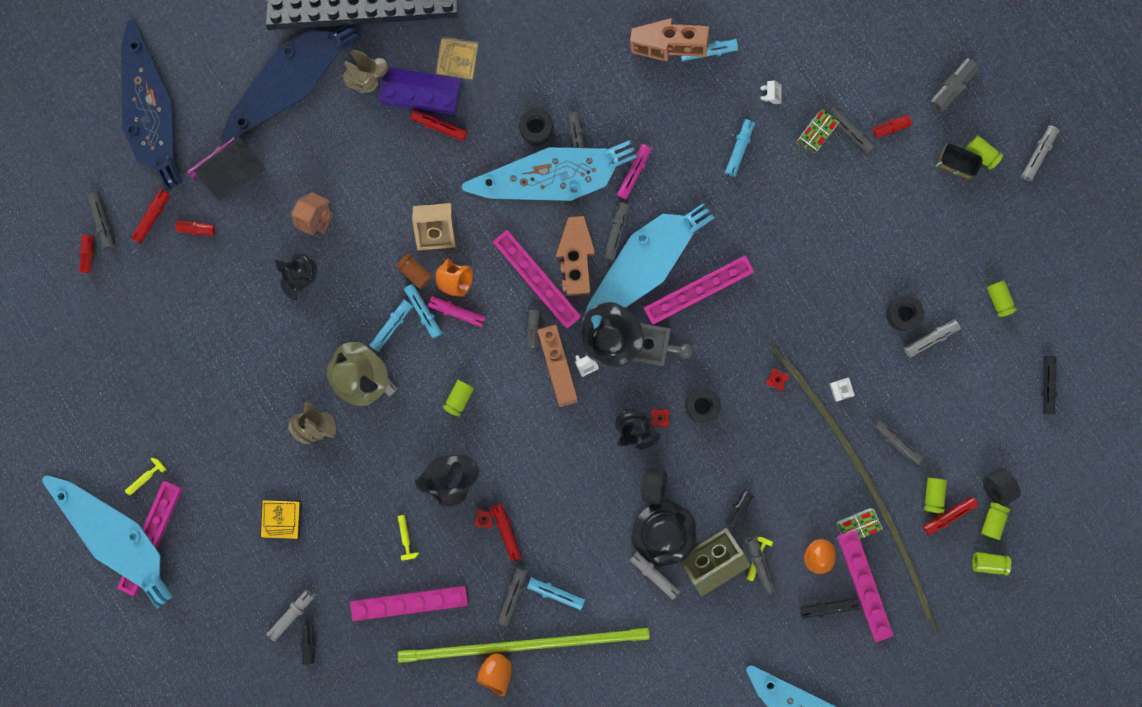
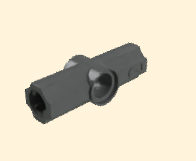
M968 58L965 59L959 68L941 85L942 88L929 102L931 107L942 113L951 101L958 97L966 88L968 81L979 70L977 63Z

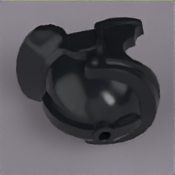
M294 254L288 263L278 259L275 260L276 268L283 277L280 282L283 292L290 299L297 300L298 292H301L314 281L318 270L316 264L305 254Z
M630 408L620 413L616 418L615 427L621 434L617 445L620 447H626L630 444L634 445L636 449H645L660 439L661 434L653 431V426L644 412Z

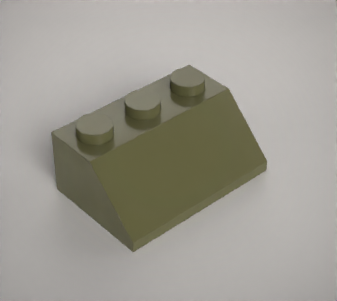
M727 528L694 547L690 554L680 562L701 597L750 567L745 554Z

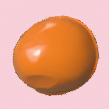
M815 540L805 551V565L813 573H827L835 564L836 549L827 540Z

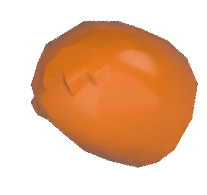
M449 258L439 266L435 273V281L439 290L451 296H464L472 284V268L470 266L453 264Z
M491 654L482 664L478 672L477 682L491 689L493 693L504 696L512 676L511 662L502 654Z

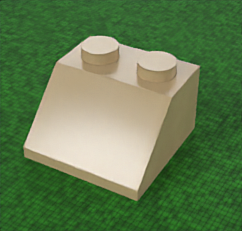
M451 203L413 206L412 221L417 250L454 248L455 233Z

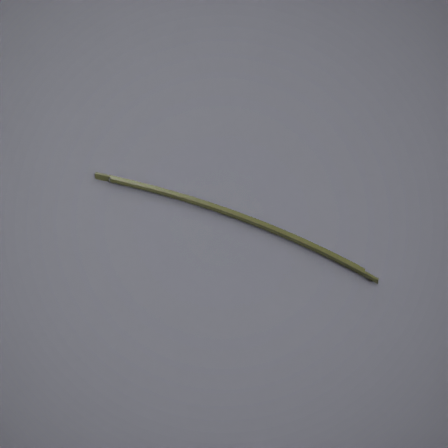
M772 346L770 349L812 400L861 475L898 547L927 620L928 618L930 619L934 635H939L910 557L867 472L835 421L790 361L787 358L783 360L781 354Z

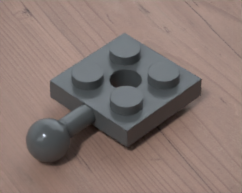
M640 323L644 340L651 339L654 346L650 350L643 347L641 352L632 361L664 367L666 352L679 354L683 359L692 357L693 348L691 345L683 344L679 347L668 344L671 329Z

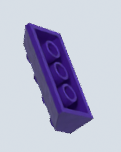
M388 68L381 82L379 101L384 106L411 110L417 109L424 112L457 116L462 78Z

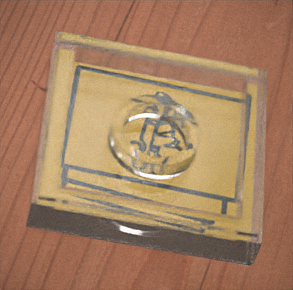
M441 37L435 74L473 81L479 42Z

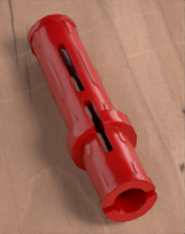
M414 109L411 114L410 120L425 125L427 129H435L462 142L466 138L467 130L435 118L433 114L428 115L417 109Z
M162 189L159 190L153 202L149 203V208L130 237L131 239L140 244L143 243L160 213L162 214V209L171 196Z
M969 497L947 512L936 515V518L922 525L923 530L928 536H931L936 531L947 528L948 524L977 508V501L974 497Z
M503 503L491 506L497 521L496 527H499L510 561L522 558L509 524L511 523L510 518H507Z

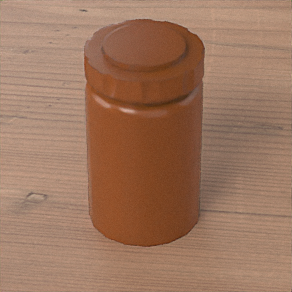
M410 254L405 255L396 266L419 289L426 286L433 277Z

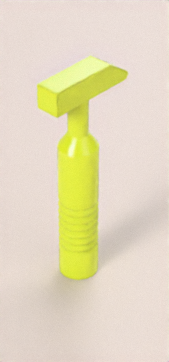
M151 458L156 466L152 470L146 471L125 490L129 496L146 483L157 469L162 473L167 470L159 459Z
M405 515L397 516L402 543L406 549V555H401V561L416 558L419 552L410 554V539Z
M757 537L758 541L762 542L760 547L762 551L766 544L772 546V541L763 537ZM753 562L746 577L750 581L754 580L757 573Z

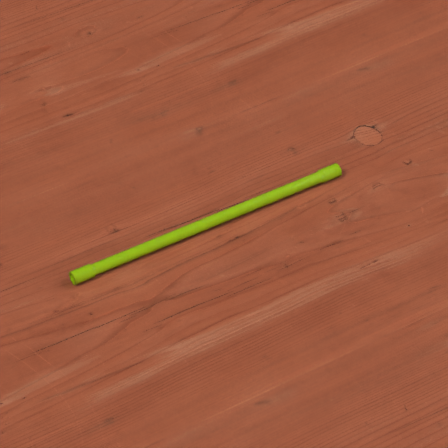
M641 628L629 631L426 650L398 651V662H414L425 659L629 640H649V629Z

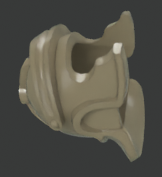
M352 50L350 54L357 62V65L345 61L344 65L347 67L343 74L345 85L357 90L359 93L372 92L379 84L378 78L386 74L388 64L382 58L373 60L361 51Z
M309 402L304 403V412L293 415L288 424V430L295 440L307 445L310 442L323 439L325 436L334 438L336 434V424L333 416L328 412L320 413Z

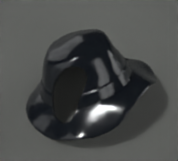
M606 302L591 308L584 315L581 322L580 343L586 355L594 362L612 367L624 366L631 362L643 349L644 336L638 319L628 309L617 303ZM595 315H601L602 319L593 336L594 324L591 318ZM628 352L626 357L622 360L615 356L617 354Z
M465 455L439 457L432 461L421 476L415 480V485L420 492L431 494L438 505L442 507L456 506L466 499L469 488L478 478L479 467L473 459ZM458 462L462 465V478L456 487L449 488L445 484L453 464Z
M663 500L660 505L652 504L643 510L638 516L632 531V544L635 550L655 566H667L681 562L690 554L696 541V526L692 515L684 507L668 500ZM675 514H681L685 517V521L682 524V533ZM650 548L666 553H660L656 558H652L647 549Z

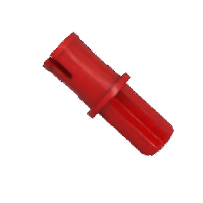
M909 115L895 120L890 119L887 123L874 127L873 134L876 138L890 133L895 134L898 130L912 126Z
M177 221L175 225L177 232L191 233L194 236H197V234L215 235V224L198 223V221Z
M82 235L81 251L78 253L80 255L79 272L88 274L91 272L92 256L95 254L93 253L95 236Z

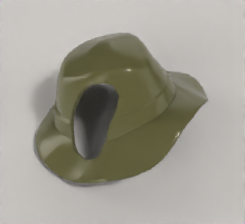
M347 342L340 345L327 367V379L332 389L342 400L352 405L367 406L373 403L385 392L387 387L388 373L385 364L363 343ZM340 353H343L347 360L337 364ZM365 375L375 382L378 388L372 392L362 391L360 388L361 376Z

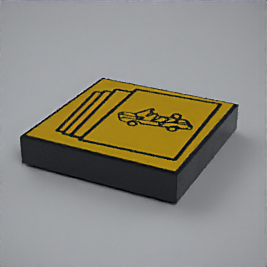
M262 499L260 538L299 540L302 501Z

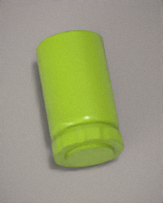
M979 135L965 148V150L980 155L983 159L982 164L987 166L989 170L993 169L1003 157L1001 153Z
M1005 280L986 287L995 310L998 312V317H1004L1017 311Z
M457 380L443 409L454 416L460 417V412L463 411L475 388Z
M927 478L926 506H924V510L933 513H944L943 507L945 506L947 480Z
M991 503V508L988 510L981 534L1000 540L1008 518L1007 513L1010 512V509L997 503Z
M975 552L972 559V568L975 572L1009 575L1011 559L1009 556Z

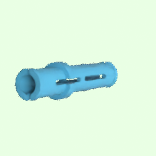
M718 40L713 44H708L707 56H721L722 53L738 51L737 40L723 42ZM726 46V48L711 50V49H714V48H720V47ZM680 56L681 61L702 58L696 56Z
M744 119L741 131L736 136L737 141L724 172L726 175L730 174L729 176L736 177L747 144H750V136L756 123L748 119Z
M415 284L404 288L421 318V324L425 325L431 338L434 339L440 336L443 332L434 320V314L430 313Z
M403 299L395 312H391V317L369 345L377 352H380V349L400 323L404 322L403 319L413 306Z
M532 577L527 586V589L542 594L544 598H552L578 610L582 609L585 599L551 586L549 582L546 584ZM539 586L542 587V588H544V589H547V590H549V591H552V592H554V593H551V592H548V591H546V590H543V589L539 588ZM558 594L561 595V596H564V597H566V598H569V599H571V600H573V601H570V600H568V599H565V598H563V597H560V596H558Z

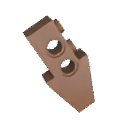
M672 18L633 28L630 38L631 53L662 61H668L669 55L707 57L709 26L672 25Z
M313 192L299 199L291 213L294 226L314 236L315 231L324 234L334 215L328 206L330 200Z
M584 216L568 217L556 254V259H564V261L560 262L561 273H565L566 280H562L563 292H567V296L590 294L587 257L594 256L595 253ZM576 252L579 255L578 260L570 261L568 258L569 253ZM572 271H578L581 277L578 280H572L569 275Z
M553 325L539 329L538 334L559 407L577 403L576 392L557 326Z

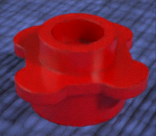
M772 369L766 384L775 387L778 391H782L784 383L789 379V376L786 373H780L778 369Z
M652 409L651 425L653 427L663 426L667 428L669 426V410Z
M477 509L474 525L491 529L493 526V511Z

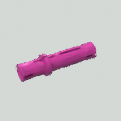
M641 144L637 153L638 158L631 161L632 165L616 196L627 201L641 170L646 167L645 162L652 148ZM632 174H633V177H632V179H631V181H630L628 187L626 188V186H627V184H628V182H629V180H630V178H631V176H632Z
M434 296L431 297L428 304L429 308L441 311L443 315H451L482 328L486 316L456 306L451 301L446 302Z

